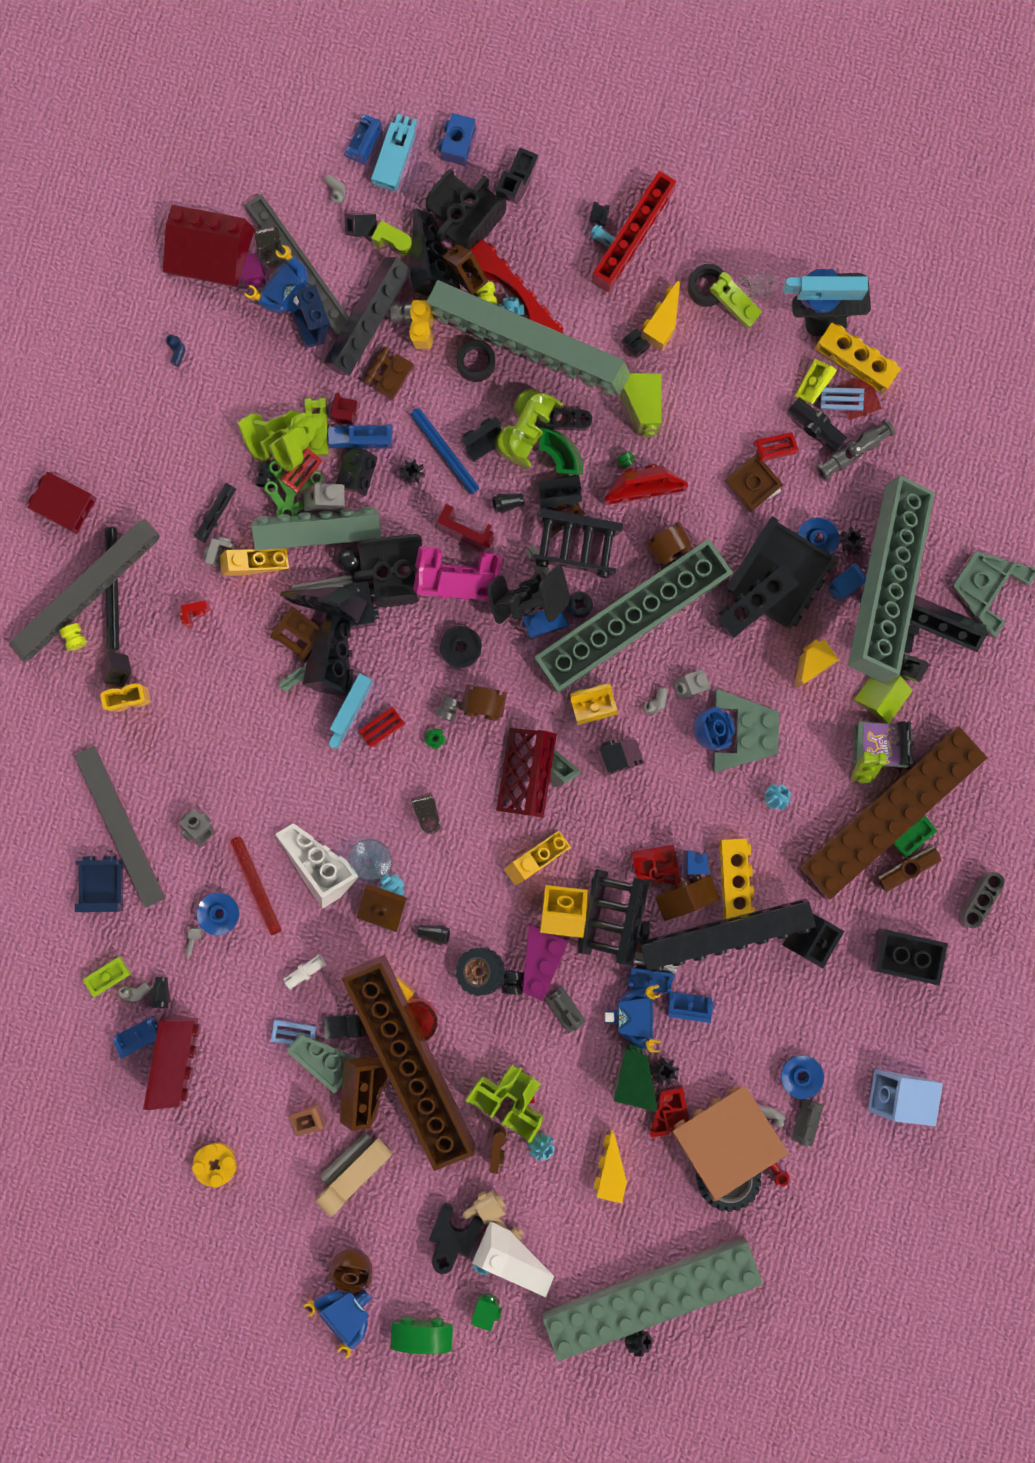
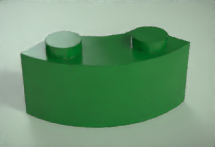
M541 428L543 434L540 436L539 450L546 451L553 457L557 473L583 475L582 457L573 441L561 432Z
M409 1316L401 1317V1320L391 1323L390 1349L411 1354L452 1352L453 1325L444 1322L443 1318L420 1321L414 1320L413 1317Z

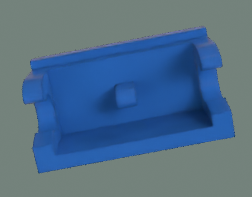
M362 114L360 124L349 146L346 147L344 156L365 165L382 131L381 120Z
M391 424L383 426L349 425V445L351 448L393 449V426Z
M683 851L684 874H710L705 853H698L697 857H695L694 851Z
M630 966L627 988L650 987L657 984L659 987L653 989L654 992L670 994L672 992L671 985L674 980V973L667 971L652 972V970H647L646 968Z
M671 992L669 994L666 1015L673 1018L711 1023L713 1001L711 997Z
M154 1016L114 1036L113 1043L120 1059L156 1041L158 1023Z

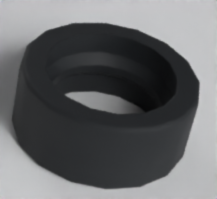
M714 264L698 266L692 272L688 282L690 298L696 304L703 307H711L718 304L720 301L715 296H704L697 291L696 281L702 275H712L718 279L719 275L724 271ZM725 286L723 287V292L727 290Z
M478 339L469 340L458 349L456 356L457 369L466 380L482 382L488 379L494 372L496 365L495 353L492 347L485 341ZM478 349L486 353L488 364L483 371L474 373L466 369L464 357L469 351Z

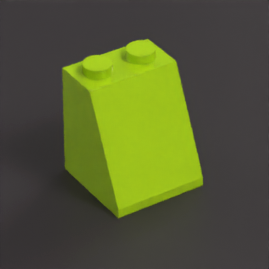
M631 373L620 394V398L636 433L647 438L658 435L662 424V374Z

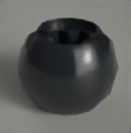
M353 548L343 549L336 559L339 564L342 563L344 565L343 570L345 574H354V572H358L361 569L360 559H356L354 555L356 552Z
M575 592L569 596L570 602L567 609L572 616L583 618L591 613L593 601L587 593ZM575 601H584L583 606L585 608L583 609L582 607H580L579 609H576Z

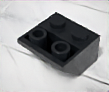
M813 914L816 927L810 928V932L798 934V932L791 933L788 938H785L782 946L814 965L824 968L845 931Z

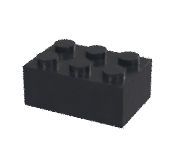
M879 928L871 970L940 986L948 943Z

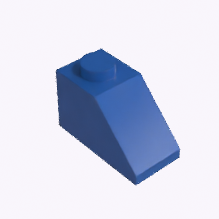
M855 563L827 585L829 587L828 591L834 599H838L840 602L861 587L866 581V576Z
M544 610L523 617V624L529 640L569 627L564 611L553 622L547 621Z

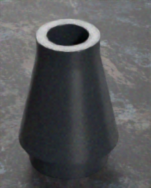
M497 493V496L492 497L495 513L500 512L503 514L523 506L524 498L522 493Z
M420 925L418 928V938H423L440 946L442 944L447 945L450 938V928L445 925Z
M155 977V983L149 1000L151 1008H168L169 1003H171L168 977Z

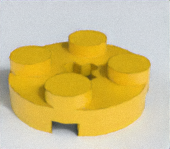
M221 1142L204 1145L194 1157L192 1171L202 1184L218 1188L226 1184L236 1172L235 1153L228 1145ZM217 1159L219 1160L218 1165L220 1169L215 1168L213 1170L210 1160L215 1161Z

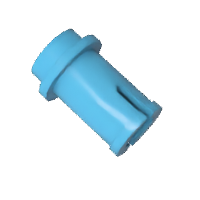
M597 224L589 234L592 240L596 239L608 249L616 238L602 229V225L598 226Z

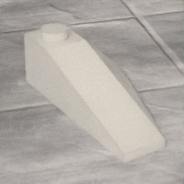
M294 823L275 834L322 909L341 898L358 879V875L346 859L331 852L330 848L318 843L310 834Z
M489 1222L472 1264L546 1297L554 1278L553 1274L510 1230Z

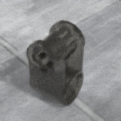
M273 225L256 229L254 237L257 245L258 259L271 269L279 268L283 263V258L278 257L276 254V250L282 254L281 235L278 227Z
M432 792L411 798L421 829L429 834L437 833L440 830L441 822ZM428 819L436 822L432 830L425 826V824H428Z

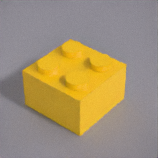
M545 885L540 933L583 938L588 890Z

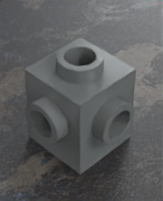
M195 809L186 813L179 822L182 829L181 835L187 841L192 840L199 847L215 834V831L210 824V818L204 812L200 814Z

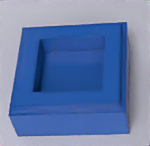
M349 426L328 427L329 448L350 447Z

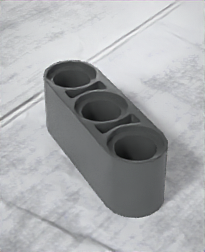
M986 872L980 877L959 912L958 920L962 926L977 928L983 923L1004 887L1005 880L1000 873ZM991 876L996 880L994 887H990L988 884ZM982 894L985 897V902L980 906L977 899ZM969 913L974 915V921L971 924L967 922V915Z

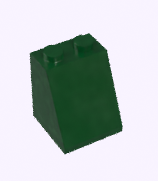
M629 1043V1045L623 1044L611 1092L612 1099L618 1103L656 1112L657 1104L648 1056L642 1047Z

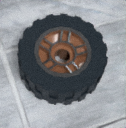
M489 948L469 949L468 952L462 954L463 956L459 958L458 965H456V977L458 984L461 985L464 991H467L470 995L481 996L494 993L496 989L501 987V983L505 979V965L500 955H497L494 950ZM479 968H482V970H483V974H482L481 976L479 975V974H480V969H479Z

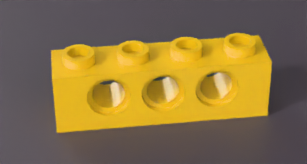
M831 323L814 348L881 394L890 387L901 370L894 360L885 358L876 348L868 347L861 338L850 335L839 324ZM837 342H842L845 345V349L839 348ZM854 353L860 354L863 360H857ZM872 365H877L880 372H875L872 369Z
M747 839L719 840L724 920L755 911V908L751 907V898H754L753 885H750L749 877L753 876L752 864L748 863V856H751V843H747ZM735 854L741 857V864L737 867L731 863V858ZM735 876H740L743 880L739 888H735L732 884ZM737 897H741L744 901V905L740 909H736L733 904Z

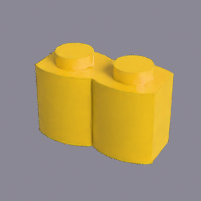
M413 300L410 307L412 323L409 333L415 349H430L433 344L431 328L434 323V314L426 303L427 300Z
M130 684L121 690L108 689L100 694L103 709L110 712H122L129 707H143L151 702L148 687L141 684Z

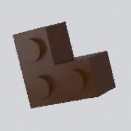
M701 874L689 878V881L686 880L677 884L675 889L673 885L661 890L662 894L655 897L664 921L697 911L720 899L711 875L702 877Z

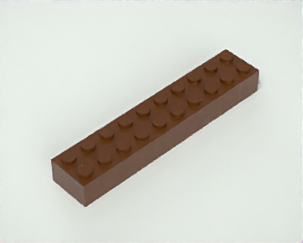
M960 726L951 728L921 755L913 765H910L797 868L825 899L831 900L988 757Z
M385 954L345 971L342 977L344 986L433 1170L436 1171L473 1156L475 1142Z

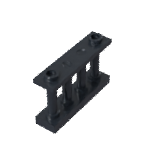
M542 508L537 512L536 520L542 521L543 532L539 555L534 554L530 559L531 562H536V566L561 565L565 568L597 573V576L602 578H609V575L612 576L616 573V568L609 567L613 537L622 532L623 523ZM554 524L562 525V528H564L560 558L547 556L551 528ZM575 528H581L584 532L580 562L568 560L572 530ZM595 531L603 532L605 536L600 566L588 564L592 534Z
M596 869L591 880L592 889L586 912L583 938H579L578 953L591 955L593 949L616 955V963L633 965L650 881L634 877L632 883L609 879L607 878V871ZM605 886L628 891L630 893L629 903L623 904L603 899ZM601 907L625 913L624 924L618 925L598 920ZM596 928L620 934V945L617 947L594 941Z

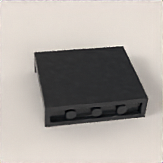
M771 516L725 590L737 597L743 592L747 595L753 590L750 587L759 579L764 581L769 577L767 574L769 570L776 565L780 568L784 564L800 584L764 614L790 629L792 626L796 627L802 619L800 613L803 608L808 609L813 602L812 594L815 590L819 592L825 583L823 577L826 572L829 574L832 572L837 564L834 562L837 556L828 554L780 524L778 519ZM773 581L768 582L767 588L770 592L775 593L778 591V584ZM753 595L751 603L754 606H760L762 599L759 595Z

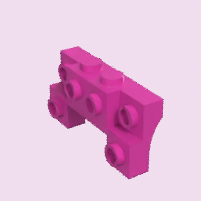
M419 546L415 563L417 573L413 587L416 594L434 595L443 599L457 597L461 600H468L469 598L489 600L488 585L499 576L502 558L499 554L479 552L476 567L441 564L443 553L440 548Z

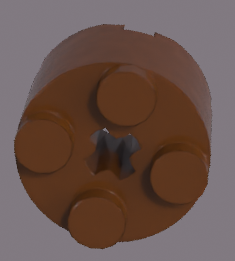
M680 521L643 543L656 565L660 564V566L674 560L673 555L675 553L681 555L692 548V541Z
M466 684L461 710H464V715L476 717L478 714L485 715L484 719L497 721L499 717H503L507 692L503 691L502 695H500V690L481 686H473V689H471V685Z

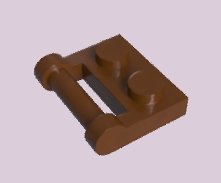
M291 607L272 632L270 638L274 641L278 640L297 654L301 661L305 662L313 650L321 628ZM285 628L308 644L305 649L282 634Z
M502 1126L496 1127L493 1132L489 1173L498 1174L499 1167L503 1168L505 1150H501V1147L506 1142V1130Z

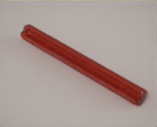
M235 837L230 840L269 933L271 936L276 935L282 929L242 837Z

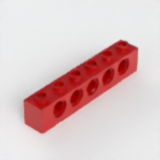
M658 171L594 270L592 283L608 293L611 291L674 193L676 180Z

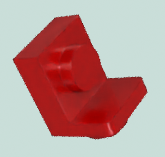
M204 600L181 605L182 611L179 612L180 621L186 627L192 628L191 615L193 617L205 616L206 612L211 611L210 603Z

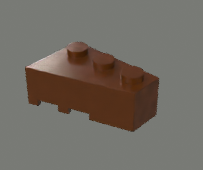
M379 1056L344 1060L340 1123L351 1131L371 1128L380 1104V1101H378L380 1094L387 1085V1073Z

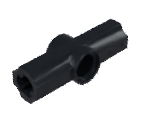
M800 397L787 412L803 425L805 432L809 436L821 440L834 452L847 439V436L831 424V420L826 414L821 411H815Z

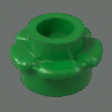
M627 451L616 458L617 466L627 468L635 463L633 459L636 456L631 451Z
M430 729L426 733L425 743L433 749L440 748L446 741V737L441 729Z

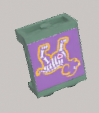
M873 722L854 723L852 765L857 764L862 753L865 751L871 752V754L886 753L887 760L885 766L908 767V765L904 764L899 765V747L896 746V741H898V725Z

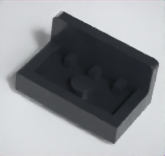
M497 417L492 420L491 418L484 420L480 424V428L475 431L472 429L463 435L461 440L462 447L473 462H476L495 449L496 435L501 431V423Z
M347 447L336 484L344 485V490L366 496L376 467L377 456L367 450Z
M579 475L540 480L538 482L541 508L551 510L559 505L575 506L582 502L583 494Z

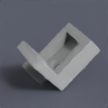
M219 537L218 540L212 538L210 546L204 552L205 563L208 566L217 568L222 549L235 550L231 540Z
M704 669L684 675L673 681L680 700L711 689Z

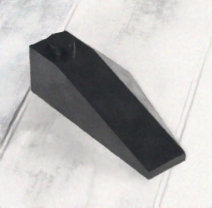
M415 208L413 211L411 250L412 271L410 273L413 291L429 297L437 280L460 289V284L454 279L443 260V255L448 250L444 249L441 242L437 239L439 229L432 214Z
M332 587L282 591L280 594L289 603L358 623L368 601L362 595V591L355 587H350V589Z
M327 614L307 661L303 685L317 692L348 696L353 680V669L349 667V657H352V650H348V638L351 636L349 620Z

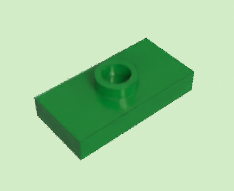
M924 815L893 843V846L904 858H907L938 830Z

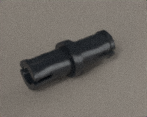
M897 722L898 741H896V746L899 747V765H913L912 746H914V741L911 738V722Z

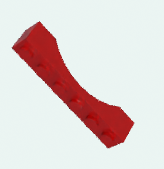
M482 239L470 249L485 277L488 280L499 283L514 294L524 305L528 319L563 334L564 328L558 320L554 321L549 316L550 312L543 304L540 305L536 301L537 297L531 289L527 290L523 286L524 282L518 274L514 275L510 271L508 262L504 258L500 259L497 256V251L491 243L487 244Z

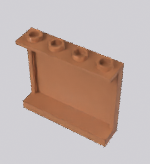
M737 1085L727 1091L729 1096L723 1100L720 1096L709 1103L710 1108L705 1111L700 1108L691 1114L693 1119L685 1122L684 1119L673 1126L675 1130L671 1132L710 1192L709 1196L713 1202L719 1200L789 1154L746 1086L739 1088Z

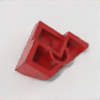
M674 845L632 851L637 878L651 879L659 884L665 882L675 885V888H677V884L681 883Z
M683 1085L661 1091L650 1131L651 1138L670 1135V1132L675 1130L673 1127L675 1124L683 1119L685 1122L689 1121Z

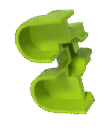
M534 389L521 392L514 402V411L519 419L515 426H507L496 435L495 448L497 452L523 469H529L531 463L527 457L532 447L543 434V431L535 426L537 419L547 424L550 421L549 415L553 407L559 409L563 403L548 393H541Z
M291 410L268 422H264L262 415L250 413L237 422L244 442L252 456L260 462H266L271 457H274L278 465L286 471H292L303 462V450L308 447L316 433L313 417L306 413H299L296 410Z
M510 1065L498 1085L484 1076L479 1078L465 1101L475 1105L493 1118L500 1107V1103L506 1096L510 1097L515 1102L512 1110L507 1113L501 1124L525 1138L527 1142L531 1143L541 1127L543 1115L528 1106L541 1083L534 1080V1075L530 1077L522 1072V1067L517 1069L513 1065Z

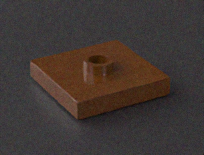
M757 453L724 480L750 512L755 510L783 486V483L765 462H759V455Z
M366 884L357 918L397 932L407 897Z

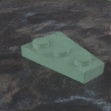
M300 1034L286 1049L293 1058L333 1093L342 1085L344 1060L358 1058L303 1034Z

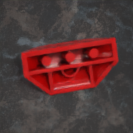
M657 464L648 465L642 470H637V468L626 469L625 473H621L605 496L604 505L684 492L688 488V482L666 467H658Z

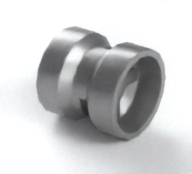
M393 302L390 311L391 322L395 324L400 322L411 324L410 307L412 303L401 305L399 302Z
M443 695L440 700L441 706L437 708L435 715L454 722L456 719L455 713L460 709L462 703Z

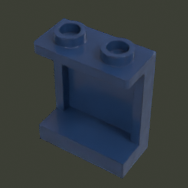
M316 285L296 290V296L302 310L297 309L292 313L304 348L307 349L324 344L330 322Z
M82 856V861H76V865H79V900L75 904V912L123 911V860H117V856H104V860L95 861L96 856Z

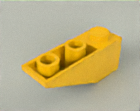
M679 281L674 286L670 285L664 294L665 300L662 303H657L652 312L654 316L651 320L647 319L641 327V330H643L642 338L661 351L674 334L680 288Z
M287 548L256 551L255 549L226 550L219 555L221 576H242L289 569Z
M559 830L506 866L504 871L516 886L566 852L571 846Z
M610 1129L609 1135L605 1134L603 1147L606 1150L604 1156H600L598 1169H601L599 1177H595L593 1190H596L597 1198L622 1203L627 1180L614 1130Z

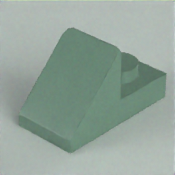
M554 750L551 781L552 787H557L577 777L581 772L558 751Z

